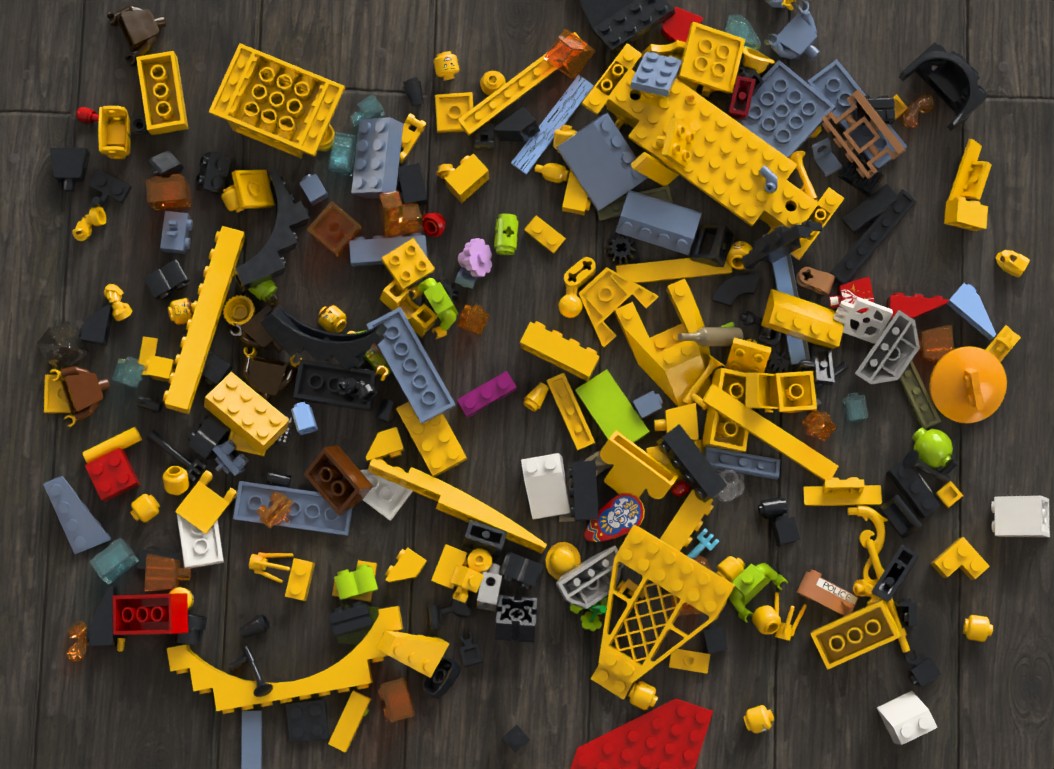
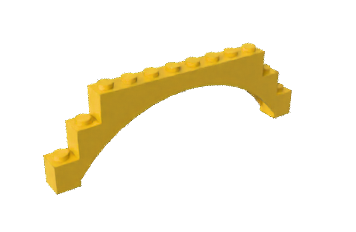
M400 607L378 609L379 616L371 630L353 651L338 663L320 673L300 680L279 683L265 682L273 686V690L266 696L256 697L253 694L257 688L256 681L238 678L216 669L196 655L190 649V644L167 648L170 672L176 671L177 674L187 673L188 668H190L193 691L199 690L200 694L211 692V688H213L216 711L222 710L223 714L234 712V708L241 707L242 710L253 709V705L261 703V707L273 705L272 701L280 700V704L292 702V697L299 696L300 700L308 699L314 693H318L319 696L330 695V691L338 689V693L350 691L349 687L357 686V689L368 688V684L373 683L369 659H372L374 663L384 661V657L388 656L376 648L385 630L399 632V630L403 629Z

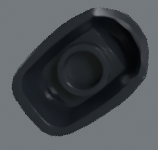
M441 658L431 678L425 675L421 684L422 690L431 697L439 699L453 686L460 674V666L450 658Z

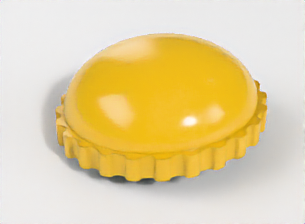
M236 295V297H232L224 305V318L232 326H235L233 323L242 326L254 317L255 307L249 297Z

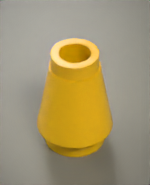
M540 382L524 398L523 404L531 411L536 412L537 409L541 408L549 387Z

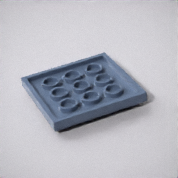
M778 60L762 77L764 83L752 96L747 120H734L787 158H790L824 122L822 117L826 116L830 111L833 113L836 106Z

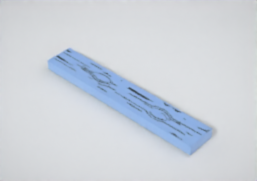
M578 75L540 124V131L527 141L511 162V165L527 175L553 141L554 131L567 123L593 89L594 85Z

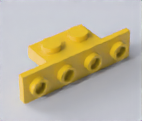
M969 139L965 147V152L947 201L954 200L955 197L977 200L981 198L992 165L989 162L977 161L982 146L973 139Z
M851 477L847 480L829 478L825 480L823 486L803 487L805 506L881 505L882 503L881 485L864 486V480H859L857 477Z

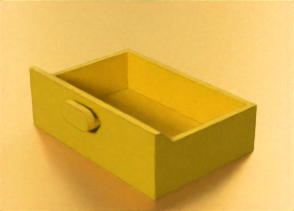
M746 373L745 408L765 409V412L773 413L772 409H779L775 374Z

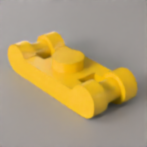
M411 113L403 125L401 142L403 151L400 152L399 159L401 164L405 161L427 125L425 121H419ZM411 125L417 127L415 132L409 129Z

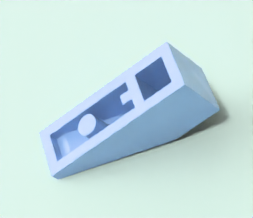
M963 283L948 300L947 305L986 338L991 340L995 337L996 333L983 303L976 293V289L970 284L966 285Z

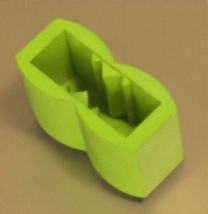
M367 564L357 566V571L349 573L347 569L337 572L338 576L334 577L340 600L378 590L372 566L368 567Z

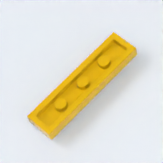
M562 373L546 380L577 451L594 444L593 436L565 374Z

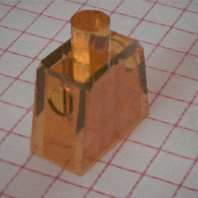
M952 325L922 331L918 334L920 345L918 352H920L921 361L938 362L945 354L954 350Z
M147 554L144 591L178 588L180 580H190L191 569L180 568L181 561L178 559Z

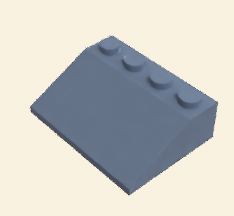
M608 113L597 117L556 147L597 211L648 178L632 168L631 163L637 158Z

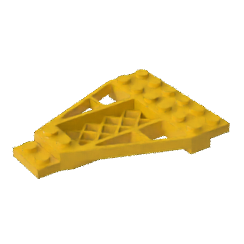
M634 524L614 558L599 665L591 680L624 700L638 679L719 617L736 585ZM619 562L642 575V581L631 599L615 590ZM649 580L652 581V582H654V583H652V584H648V585H647V583H648ZM657 585L659 596L649 598L647 587ZM661 587L670 592V594L663 595ZM644 590L646 600L637 602L638 598ZM615 594L627 602V607L609 635ZM673 595L676 606L666 609L663 597ZM660 598L663 610L653 612L650 601ZM647 602L649 613L640 615L637 604ZM685 603L690 604L709 616V620L689 635L673 625ZM634 607L636 616L627 618ZM675 609L671 617L668 618L667 611ZM663 612L666 623L656 626L654 614ZM650 615L653 627L643 629L640 617ZM637 618L640 630L630 632L628 620ZM624 624L626 633L618 635L620 629ZM665 626L659 636L657 628ZM654 629L656 640L646 642L644 631ZM670 629L684 637L682 641L652 662ZM640 632L643 643L633 645L631 634ZM627 635L630 647L620 649L618 637ZM614 640H615L616 647L612 646V643L614 642ZM655 643L649 653L647 644ZM644 645L646 657L637 659L634 648ZM631 649L632 657L622 651Z

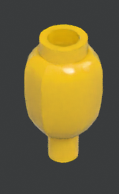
M547 163L544 166L538 164L535 166V172L542 173V176L548 181L555 183L568 181L570 171L566 170V167L563 165Z

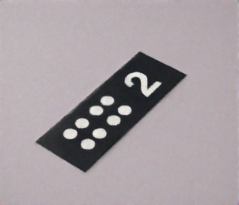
M283 410L282 414L289 419L288 429L275 441L274 445L287 448L294 419L291 411Z

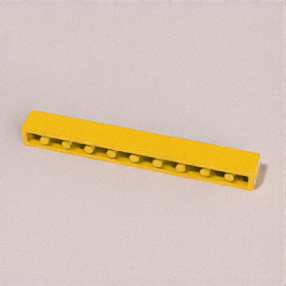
M222 226L221 231L216 233L215 242L217 243L215 249L212 248L209 255L211 262L209 266L205 267L203 274L205 280L203 284L200 283L198 288V295L200 296L198 301H195L193 304V317L187 322L186 330H188L186 337L183 336L180 345L182 348L181 354H177L175 359L177 367L175 373L172 372L170 375L169 383L171 385L169 391L166 390L164 393L163 401L168 409L186 414L190 412L245 240L243 231Z

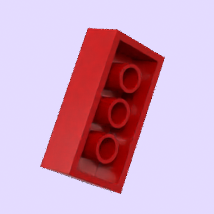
M187 593L113 596V635L188 633Z

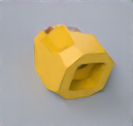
M1008 250L999 252L995 257L997 264L1003 271L1017 278L1023 274L1030 261L1025 256Z

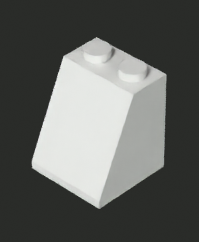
M1043 496L994 497L991 509L992 513H995V521H992V532H995V536L1050 537L1048 498Z
M913 691L877 707L895 744L903 745L938 728L929 709Z

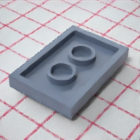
M645 52L631 81L630 89L668 97L679 73L682 60L671 56L658 55L653 52Z

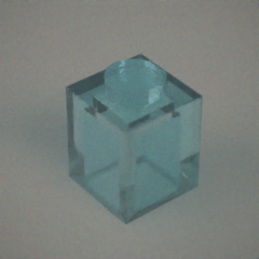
M859 393L847 394L848 397L843 399L846 422L866 420L868 418L865 395L859 396Z

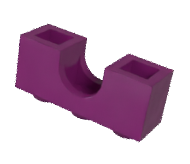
M505 371L457 399V402L468 419L482 411L490 403L498 399L501 400L515 392L517 387L509 373Z

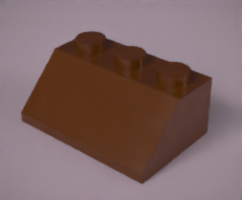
M338 445L324 447L304 473L306 478L339 516L362 501L373 487L370 481Z

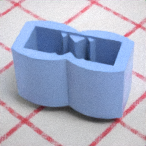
M305 402L295 404L291 412L297 432L300 435L317 431L318 427L312 407L309 404H305Z

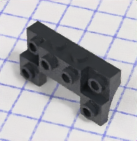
M807 220L802 222L801 225H793L790 228L786 226L776 227L774 231L762 235L759 240L755 241V249L750 250L747 255L742 257L744 268L754 269L759 262L774 263L801 248L799 239L811 238L810 233L813 231H823L822 224Z

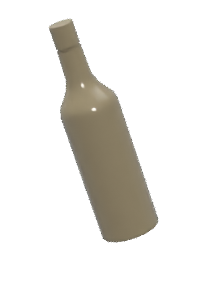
M702 327L695 333L678 334L679 341H695L703 347L732 346L734 338L743 340V332L739 327Z

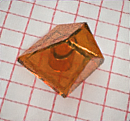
M565 28L544 59L575 80L596 50Z

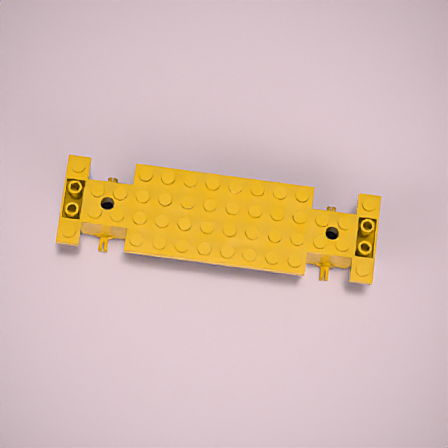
M629 44L624 46L582 102V105L595 115H598L606 105L607 109L617 117V121L614 124L618 130L623 124L634 128L628 136L630 140L750 226H753L760 217L771 228L767 234L774 231L778 226L790 228L793 225H801L802 222L807 220L821 223L823 228L844 200V197L829 187L817 202L806 194L803 186L799 189L790 183L787 179L797 167L796 163L677 78L668 97L630 89L631 81L636 73L632 69L642 57V53ZM638 94L640 99L632 100L630 95ZM694 95V102L687 101V96ZM670 118H678L696 132L687 168H680L661 155L663 148L656 146V141H661L657 140V137L666 136ZM764 165L778 177V187L774 193L765 191V178L758 173ZM786 204H791V205H793L794 208H795V211H793V212L788 211V210L785 208V205H786ZM820 231L811 232V238L799 239L801 248L790 254L800 260Z

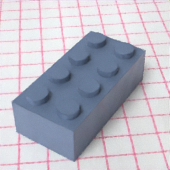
M391 117L360 119L352 194L364 199L395 197L403 123Z

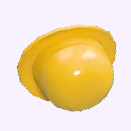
M747 46L743 48V67L756 69L758 74H761L766 70L769 63H775L773 59Z
M556 543L547 552L546 568L554 579L559 580L562 575L581 564L578 549L570 543Z

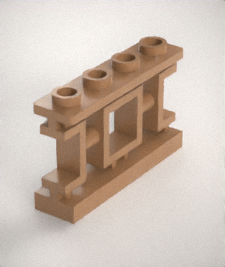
M857 89L846 99L852 107L838 118L830 111L826 116L822 117L824 121L822 126L828 133L832 131L835 135L833 140L839 148L842 146L847 151L845 155L851 163L856 162L859 166L856 169L863 178L866 176L870 179L874 174L878 173L877 169L873 166L876 161L887 153L894 160L903 154L906 149L861 91ZM857 100L872 119L870 122L865 116L858 122L852 117L851 113L858 109L854 101ZM831 119L835 124H839L845 119L850 125V128L843 132L847 138L846 141L831 124ZM865 123L875 137L860 148L849 134ZM880 130L895 149L894 152L889 147H886L881 152L876 148L874 144L881 139L877 131ZM854 149L859 154H862L867 149L874 157L866 164L871 170L868 171L853 152Z

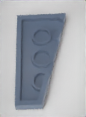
M63 476L43 484L74 554L111 540L109 534L101 527V524L90 513L87 506L83 504Z

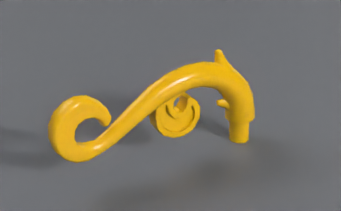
M857 505V507H848V515L862 516L865 521H868L869 518L874 523L877 536L873 543L877 554H879L885 541L884 522L888 521V519L869 506ZM864 530L860 533L859 540L861 545L867 548L865 541L870 540V537L875 533L871 530ZM869 556L863 569V580H866L875 587L878 579H871L868 575L872 565Z

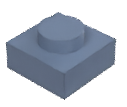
M461 267L456 276L455 283L473 289L478 278L473 277L470 271Z

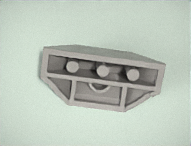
M898 310L855 374L869 384L898 380L920 349L915 320Z
M612 546L590 557L560 577L556 585L565 601L588 609L609 595L613 562L618 552L616 546ZM619 562L615 590L621 575V569L624 566L621 562Z

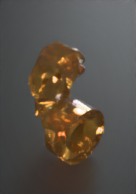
M929 93L919 95V98L904 111L902 121L904 127H909L910 129L917 127L919 110L922 113L932 112L933 99Z
M79 621L67 631L71 639H77V642L67 651V658L73 662L82 660L86 653L88 643L86 640L87 626L83 621Z

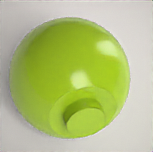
M920 428L912 436V439L915 441L913 448L919 453V459L922 462L936 468L941 465L944 467L951 461L953 446L950 438L944 432L937 429L926 431L924 428Z

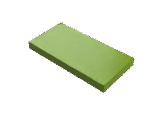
M607 369L575 389L576 394L607 439L617 430L631 442L635 443L650 433Z

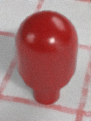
M80 107L76 111V117L81 122L88 124L94 121L99 122V115L93 109Z
M683 479L678 480L671 487V493L675 497H682L691 490L690 485Z

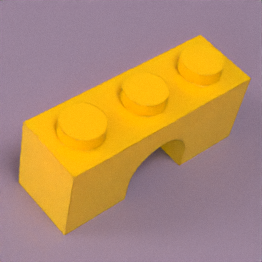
M394 279L383 290L380 300L392 311L401 307L413 330L421 337L424 336L434 326L438 316L425 304L421 307L416 305L409 297L410 290L406 288L402 291Z

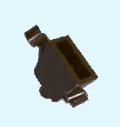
M132 5L117 11V14L109 12L107 15L109 19L114 18L109 24L112 26L119 24L130 51H134V54H127L125 56V60L133 57V61L129 63L130 66L137 64L136 57L144 56L157 42L160 33L159 28L166 26L163 16L154 18L149 9Z
M272 293L274 300L269 301L265 297L268 305L242 327L233 323L237 326L235 332H232L229 328L228 331L248 347L257 350L261 348L267 350L273 346L280 353L284 350L282 346L259 323L270 310L280 304L276 294Z

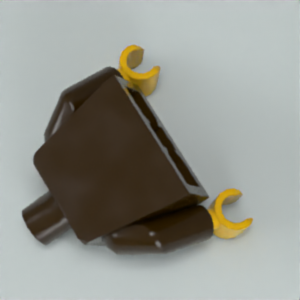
M244 348L243 352L246 357L243 361L242 373L246 383L269 402L270 394L277 395L279 391H284L292 383L299 363L293 362L295 355L291 357V366H289L288 362L256 356L255 348H253L252 353L247 354L248 348Z

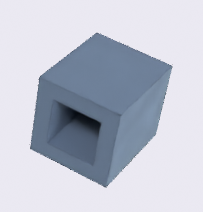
M316 173L302 178L300 185L312 206L329 197Z
M654 391L632 402L641 420L662 409L661 404H663L660 395H655Z

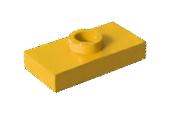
M677 649L670 654L669 668L707 674L710 654Z

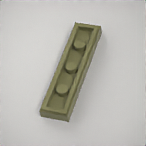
M669 185L638 192L673 203ZM627 195L619 197L597 211L599 222L620 217Z
M911 360L900 376L899 381L921 427L927 429L942 421Z

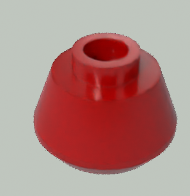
M427 213L421 219V226L427 235L439 237L444 232L446 220L440 213Z

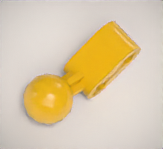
M584 257L564 275L566 295L560 299L558 307L560 313L565 317H576L582 311V301L577 296V292L581 286L596 274V264L592 258ZM584 266H587V267H590V266H591V270H588V269H585V270H584ZM569 278H576V282L570 281Z

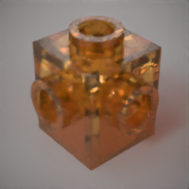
M465 304L457 326L469 333L482 335L490 314L483 311L484 307L474 304L470 306Z
M812 410L802 421L806 428L805 432L810 437H817L823 442L837 429L830 420L831 417L825 411Z

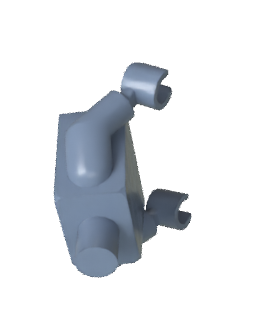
M802 0V9L800 5L796 4L795 9L800 11L801 15L798 13L778 35L768 34L771 37V41L764 40V43L771 45V48L779 57L795 58L798 60L805 53L813 60L820 51L813 46L817 39V30L812 15L808 10V2Z

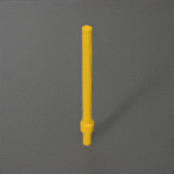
M870 539L865 541L877 579L879 580L884 572L873 540ZM891 598L887 603V607L901 634L898 640L902 652L905 653L910 651L906 639L907 633L905 627L902 628L893 598Z

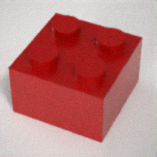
M121 448L85 465L100 499L105 502L140 485L125 451Z

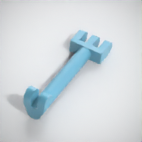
M705 528L696 537L700 543L687 556L694 560L705 548L711 551L718 544L719 540L715 539L711 544L709 541L714 535L710 534L707 538L703 537L708 532Z

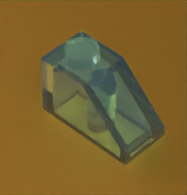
M738 14L729 15L725 32L745 39L744 47L747 46L758 51L761 41L749 21Z

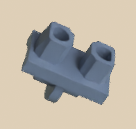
M232 440L217 445L212 450L218 456L215 461L219 465L215 470L219 472L223 469L226 474L232 472L236 476L245 470L244 467L249 460L243 454H239L236 458L233 456L232 452L237 447Z

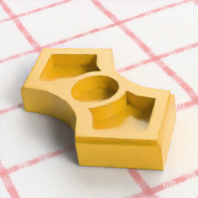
M677 40L667 45L651 44L642 52V58L645 52H653L667 57L669 55L683 57L686 42Z

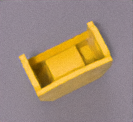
M99 107V151L111 159H125L126 156L130 155L131 121L125 107Z

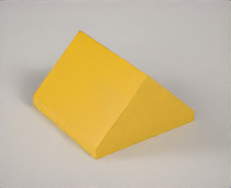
M813 371L775 374L779 412L797 413L817 409Z

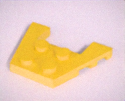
M607 267L579 292V296L603 347L607 346L616 337V334L604 323V320L631 295H634L646 309L659 297L657 294Z

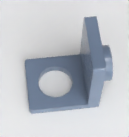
M829 138L811 146L814 161L825 176L842 169V165L831 151ZM826 145L823 151L817 152L820 146Z

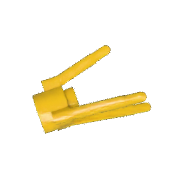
M259 552L258 555L252 554L249 561V569L254 570L256 574H261L271 580L282 583L281 579L262 570L270 567L289 571L290 568L268 563L266 558L293 557V553Z
M775 592L774 610L779 615V593ZM806 604L802 606L793 626L790 625L794 606L790 607L786 623H780L775 637L790 641L807 607Z

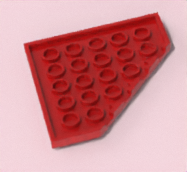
M675 698L578 747L570 769H695L713 711Z

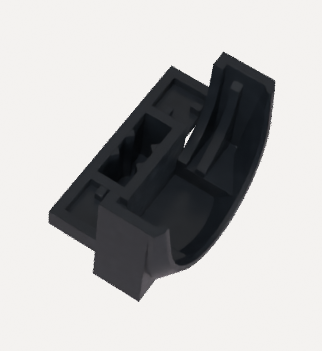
M935 42L905 68L899 76L904 82L912 73L916 72L957 114L947 126L950 131L956 128L962 121H965L988 97L986 91L977 83L980 79L978 72L965 62L964 57L959 53L956 54L955 51L951 53L946 52L943 46L937 45ZM932 66H938L934 71L932 70ZM965 95V101H962L961 98Z

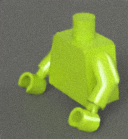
M761 563L757 566L750 564L732 582L736 586L729 599L739 612L738 617L748 623L746 620L747 616L752 617L753 613L746 609L745 606L771 580L780 590H782L780 587L782 582L788 584V581L781 574H778L766 563Z

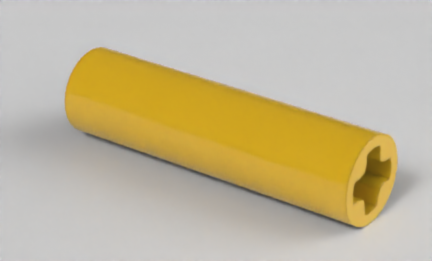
M133 427L82 453L88 464L119 448L125 449L142 439L137 428Z

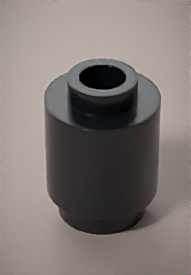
M780 497L761 500L760 505H758V513L764 519L780 517L788 512L785 498L780 499Z

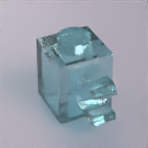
M371 94L357 104L359 112L354 113L350 118L356 126L359 124L360 119L381 118L385 115V112L374 94Z
M119 358L112 380L138 388L139 381L143 379L141 375L145 371V367L138 364V360L135 358Z

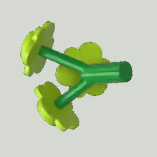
M604 597L588 609L592 612L588 611L581 616V625L584 629H590V631L594 632L596 629L601 628L602 623L599 621L598 615L606 613L608 597ZM570 603V610L578 614L580 610H583V608Z

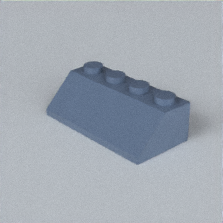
M629 190L616 232L689 255L702 213Z

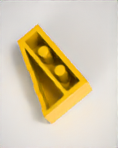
M385 630L376 648L431 678L450 643L439 637H426Z

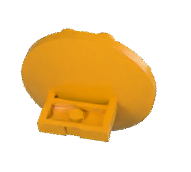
M971 346L960 347L945 354L935 365L929 383L930 395L935 407L944 416L959 423H974L992 415L1001 405L1007 388L1006 374L999 360L990 352Z

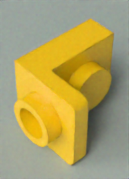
M627 579L626 582L622 580L616 590L622 594L627 589L629 590L627 594L632 597L638 585L630 579ZM644 590L639 597L641 600L645 597Z

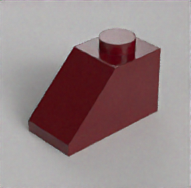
M737 75L728 113L731 118L742 121L747 120L756 79Z

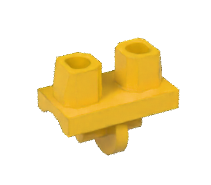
M1005 325L985 350L1001 362L1021 337Z

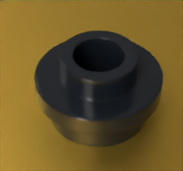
M137 116L132 119L130 128L135 134L143 135L148 131L145 117ZM139 123H143V127L141 129L137 128V125Z

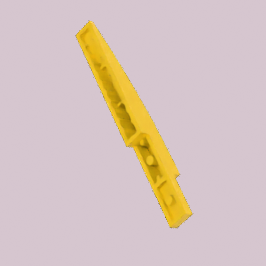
M372 458L367 472L437 501L435 509L468 523L472 520L506 531L505 539L541 554L547 546L543 541L503 514L433 476L413 467L410 468L409 473H406L402 468L387 465L381 459L376 460Z

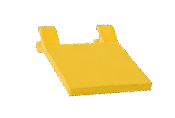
M208 470L203 473L200 480L175 511L205 534L208 533L229 504L237 497V492L233 488L228 490L224 498L209 489L206 485L212 480L213 475Z

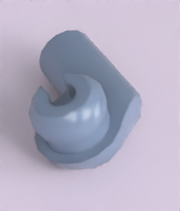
M764 165L758 173L765 178V191L774 193L778 187V177Z

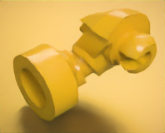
M102 207L91 208L89 213L85 215L86 218L83 217L77 223L76 228L73 230L75 239L78 241L87 240L92 234V224L94 226H101L106 223V214Z
M108 284L105 287L104 296L112 303V315L116 321L124 320L132 313V309L127 303L120 302L122 294H124L123 291L115 284Z
M857 580L854 583L853 592L856 596L871 597L867 602V606L882 600L871 593L874 586L866 580Z

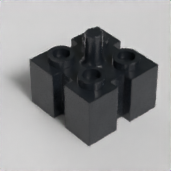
M499 595L495 640L511 641L512 638L520 642L534 643L538 598L522 597V600H514V596Z

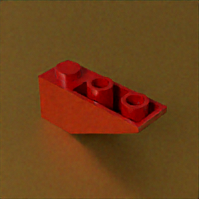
M893 293L887 301V308L893 311L889 321L893 319L898 310L914 319L945 306L948 303V299H943V296L924 298L922 294H913L910 297L905 296L904 293Z

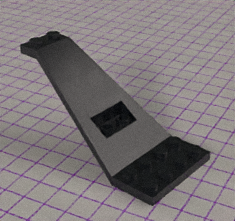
M579 0L594 34L613 55L622 50L626 44H631L676 14L674 8L666 0Z

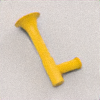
M796 151L789 159L797 164L796 168L803 182L806 194L817 201L818 198L803 165L802 158L805 156V152Z
M708 354L710 356L708 366L682 400L686 404L694 401L703 410H706L709 406L703 403V399L697 394L711 373L717 367L725 366L710 354Z

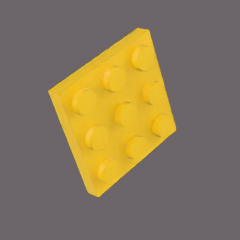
M692 22L678 77L728 94L733 93L745 39Z

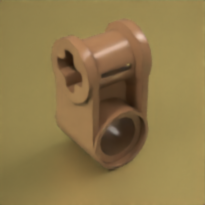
M811 267L802 268L796 275V282L799 286L825 296L829 295L835 276ZM804 274H807V278H809L808 280H804Z

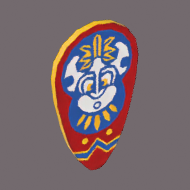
M623 493L614 497L598 512V520L590 521L584 533L585 539L600 542L628 534L634 524L640 526L644 519L645 509L643 503L633 494Z

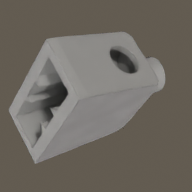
M492 564L488 572H483L484 577L480 584L477 598L478 609L496 612L502 582V575H499L500 565Z

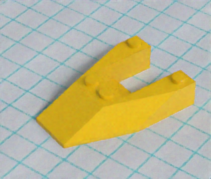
M685 278L667 286L666 289L682 324L649 338L633 302L615 309L614 312L638 365L678 407L688 405L682 400L702 375L710 361V356L708 355L710 354L709 347L700 346L695 341L678 340L679 333H695L699 328L705 327ZM712 373L697 394L701 398H704L711 386Z

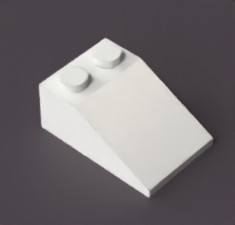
M556 453L522 459L523 476L532 519L571 513L562 456Z

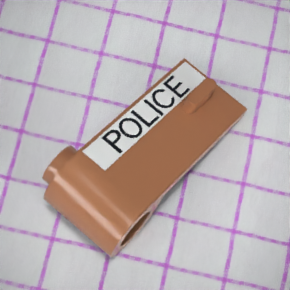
M815 570L806 571L796 593L816 601L843 616L852 613L859 597L821 578L822 574Z

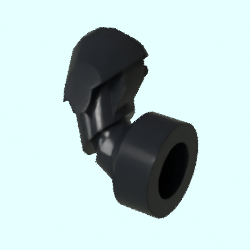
M342 377L337 382V390L341 395L348 396L358 391L357 396L361 402H367L377 394L373 384H367L363 380L361 381V379Z

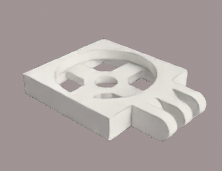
M857 297L854 304L841 301L840 307L836 310L838 314H834L833 319L843 323V333L875 344L883 333L893 311L892 309ZM868 308L867 311L862 314L857 312L860 309ZM876 310L882 314V321L874 319ZM868 317L870 318V322L864 323L863 319ZM851 319L859 321L857 330L851 328ZM870 326L878 328L876 333L871 335L864 332Z

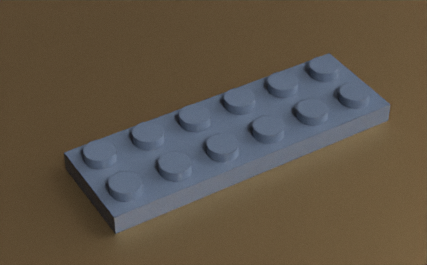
M837 59L807 81L811 87L836 106V109L833 111L836 118L852 107L846 99L857 89L866 96ZM845 119L839 123L844 131L850 128ZM886 124L888 128L892 131V133L895 135V137L902 144V146L906 149V144L902 141V139L898 136V134L894 131L890 124ZM861 125L849 134L860 148L875 137L867 125ZM880 130L877 131L881 139L874 144L876 148L881 152L886 147H889L894 152L895 149ZM868 149L863 152L868 161L874 157ZM887 153L876 161L873 166L880 169L892 158Z
M401 307L366 324L368 330L381 323L388 328L383 335L385 338L377 346L421 425L456 407Z
M239 481L233 519L348 536L353 507L339 516L319 492Z

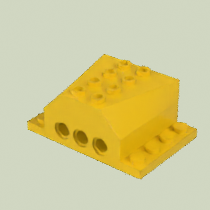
M239 43L209 113L228 121L232 130L301 159L303 152L315 157L343 95L345 86Z

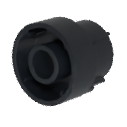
M188 614V633H176L174 642L200 645L201 635H203V630H206L207 616Z

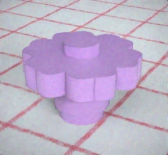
M471 239L470 242L465 244L463 252L458 256L459 265L470 271L473 277H484L486 273L490 272L492 267L490 260L492 253L489 245H485L483 239Z

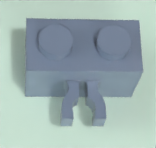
M165 211L160 249L163 252L186 254V250L190 248L191 239L188 238L189 231H192L193 219H191L188 213Z

